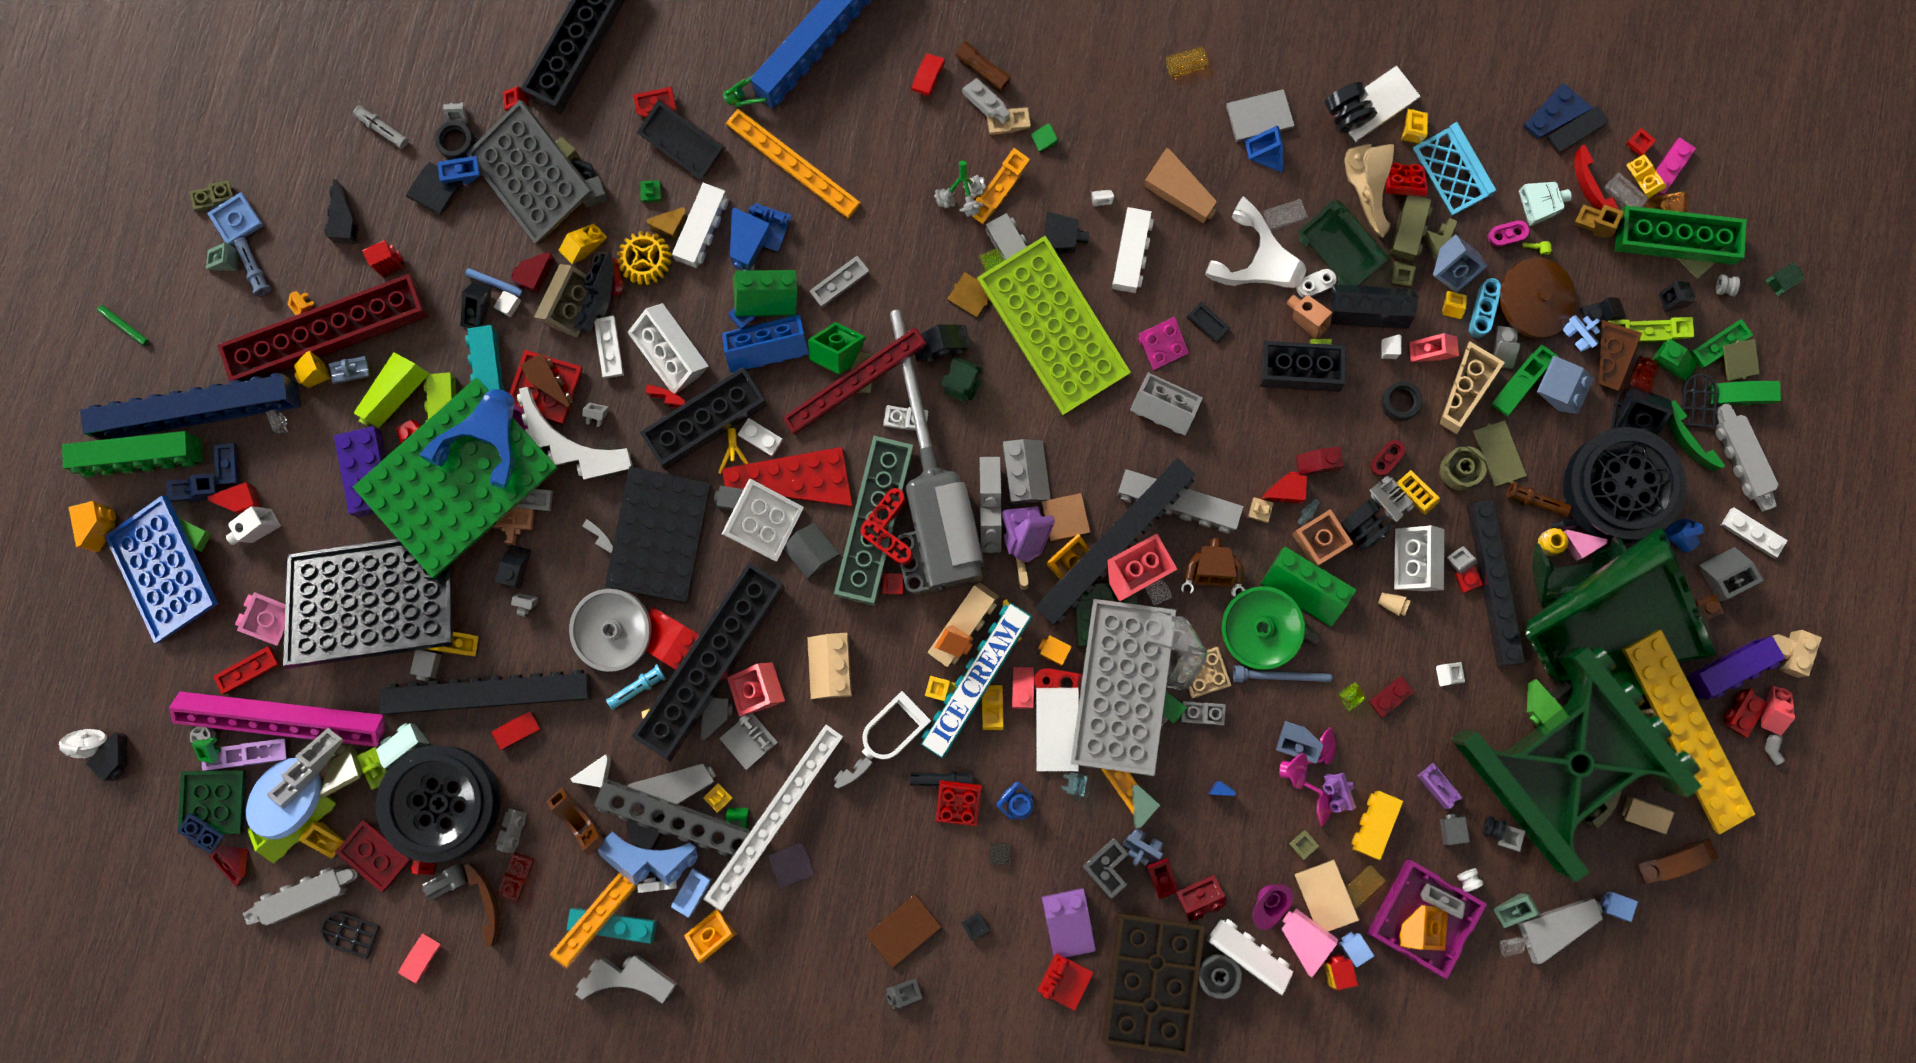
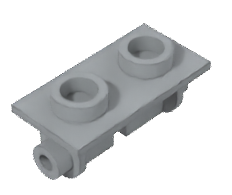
M510 808L508 812H505L502 826L506 827L507 831L500 830L495 844L497 845V850L515 854L527 813Z

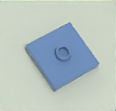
M242 192L207 213L224 241L231 246L234 245L236 239L245 238L264 226Z

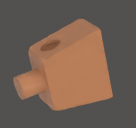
M1292 295L1287 301V305L1293 309V320L1312 338L1319 339L1330 327L1332 312L1309 295H1306L1302 300L1296 295Z

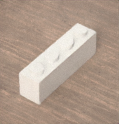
M702 183L672 253L676 261L694 268H698L699 263H703L706 255L704 251L713 240V230L720 224L722 209L725 210L728 205L729 199H727L728 197L724 190Z
M1127 208L1112 289L1136 293L1137 287L1141 288L1143 276L1140 275V270L1145 268L1147 259L1143 254L1144 249L1148 250L1150 243L1147 232L1148 230L1152 231L1154 219L1150 218L1151 211Z

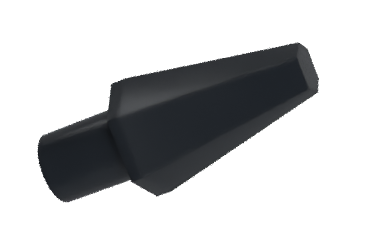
M1561 518V521L1551 522V529L1557 528L1565 531L1580 527L1574 519Z

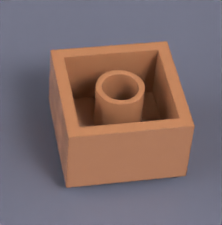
M1331 509L1292 533L1308 560L1316 566L1321 565L1353 544Z

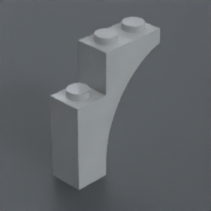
M980 457L981 553L1001 552L1000 457Z
M638 954L633 957L629 956L622 965L624 970H621L604 957L593 962L589 968L591 973L587 979L583 977L576 988L579 990L575 995L584 999L604 988L629 987L643 991L659 1002L664 1003L678 983Z

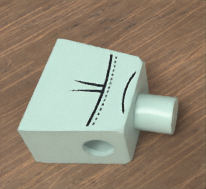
M1556 182L1525 184L1519 190L1529 226L1558 215L1564 209L1563 203L1572 199L1570 190L1559 191Z

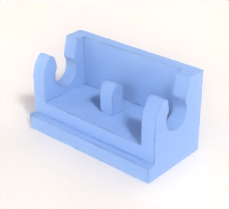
M692 868L672 903V908L688 918L692 917L713 879Z

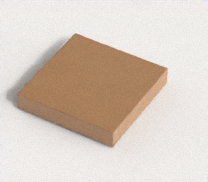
M1081 493L1041 502L1044 516H1053L1055 520L1049 535L1050 542L1075 537L1077 534L1085 535L1090 533Z

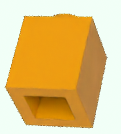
M1049 635L1047 640L1043 638L1038 649L1041 650V657L1062 666L1072 646Z

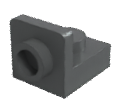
M916 978L886 988L887 1001L892 1005L893 1009L923 999Z

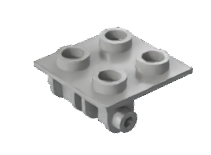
M1387 475L1369 491L1372 493L1371 496L1375 502L1380 503L1385 508L1386 515L1397 522L1407 511L1409 512L1414 508V505L1407 494L1397 501L1405 492H1402L1395 498L1393 495L1401 487L1391 493L1398 484L1392 477L1389 478Z
M753 713L741 717L736 725L719 738L746 770L778 743Z

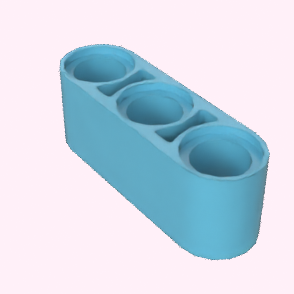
M1494 278L1487 279L1477 292L1469 325V333L1476 339L1483 338L1493 325L1501 289L1500 282ZM1486 286L1491 287L1493 289V293H1489L1486 290ZM1481 305L1487 306L1489 312L1483 311ZM1477 324H1481L1484 327V331H1480L1477 328Z

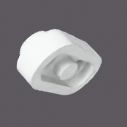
M1323 269L1306 276L1297 286V292L1304 298L1306 295L1313 297L1330 290L1333 284L1336 283V275L1329 269ZM1323 276L1329 277L1330 281H1325ZM1305 284H1310L1311 289H1307Z

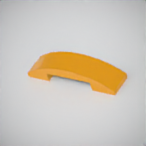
M1013 148L983 194L975 200L983 203L984 206L980 208V213L972 216L982 224L989 219L1025 170L1030 161L1028 157Z

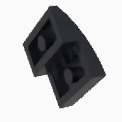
M428 162L412 183L406 196L434 213L441 215L452 203V197L463 186V181L441 183L438 166Z

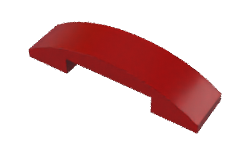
M1582 145L1575 152L1574 163L1576 177L1584 196L1595 209L1602 211L1603 206L1607 205L1619 210L1613 197L1605 200L1589 170L1594 161L1586 145Z

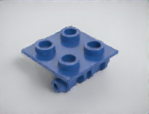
M754 203L749 208L750 215L770 223L771 232L763 247L779 252L792 215Z

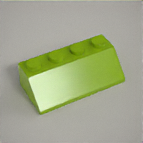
M332 794L324 798L320 796L317 806L309 819L298 830L286 837L266 839L256 834L249 827L247 831L255 851L274 864L295 843L299 842L300 836L312 822H318L333 809L336 803Z

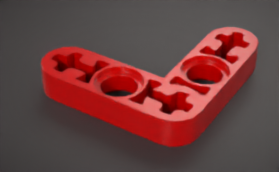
M893 488L887 492L863 523L861 534L868 542L901 565H906L913 558L911 549L885 530L906 501L904 493L900 489ZM899 494L900 501L893 502L891 497L893 495L898 496ZM888 503L889 506L891 505L892 508H894L893 511H891V509L885 504ZM881 510L889 512V516L885 520L878 519V513ZM874 527L873 530L879 535L878 538L872 534L867 536L868 532L866 529ZM884 538L892 539V545L889 548L881 546ZM897 547L901 552L907 550V557L899 559L900 556L894 551Z

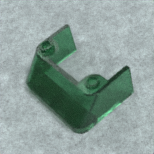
M1612 536L1610 548L1598 550L1593 555L1592 562L1553 568L1552 560L1546 557L1540 544H1535L1532 571L1541 607L1545 609L1625 552L1627 549L1621 538Z

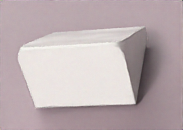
M1111 190L1092 192L1093 206L1113 204L1114 194Z
M503 291L493 308L511 318L521 300Z
M1461 662L1436 666L1440 686L1465 683Z

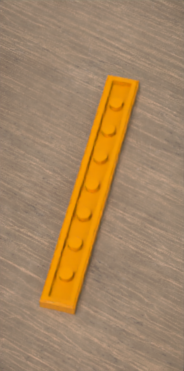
M737 109L726 122L727 127L847 219L861 205L856 198L741 110Z

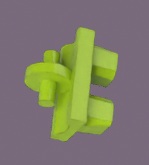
M373 747L367 752L356 756L372 790L379 788L385 773L388 771V769H384L381 765L376 751L377 747Z

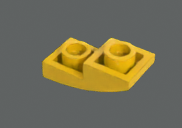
M1645 154L1627 164L1629 171L1648 198L1667 188Z

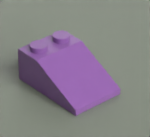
M1079 888L1041 896L1053 956L1055 953H1058L1063 957H1070L1096 951L1084 889Z

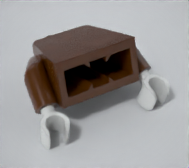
M1213 538L1209 541V546H1203L1201 552L1195 553L1188 562L1185 574L1186 583L1181 587L1183 592L1184 586L1189 584L1191 586V594L1194 590L1192 581H1194V584L1228 586L1233 587L1231 594L1233 597H1236V589L1239 588L1241 592L1245 591L1241 586L1243 583V566L1237 557L1232 554L1230 548L1221 547V540Z

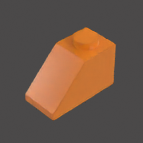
M950 625L942 633L935 648L960 658L963 654L967 655L973 646L970 643L973 637Z

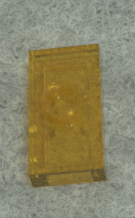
M1371 865L1366 867L1346 886L1355 909L1385 882L1383 877Z

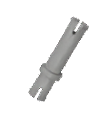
M361 105L354 109L353 116L364 122L366 127L374 129L400 149L407 145L408 139L381 121L378 115L370 113ZM369 117L371 120H373L374 122H376L377 125H375L374 123H372V122H371L370 120H368L367 118ZM384 129L393 134L394 137L385 132Z

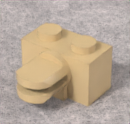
M1804 630L1791 632L1789 638L1780 634L1773 635L1785 657L1781 661L1779 671L1797 678L1809 676L1822 637Z

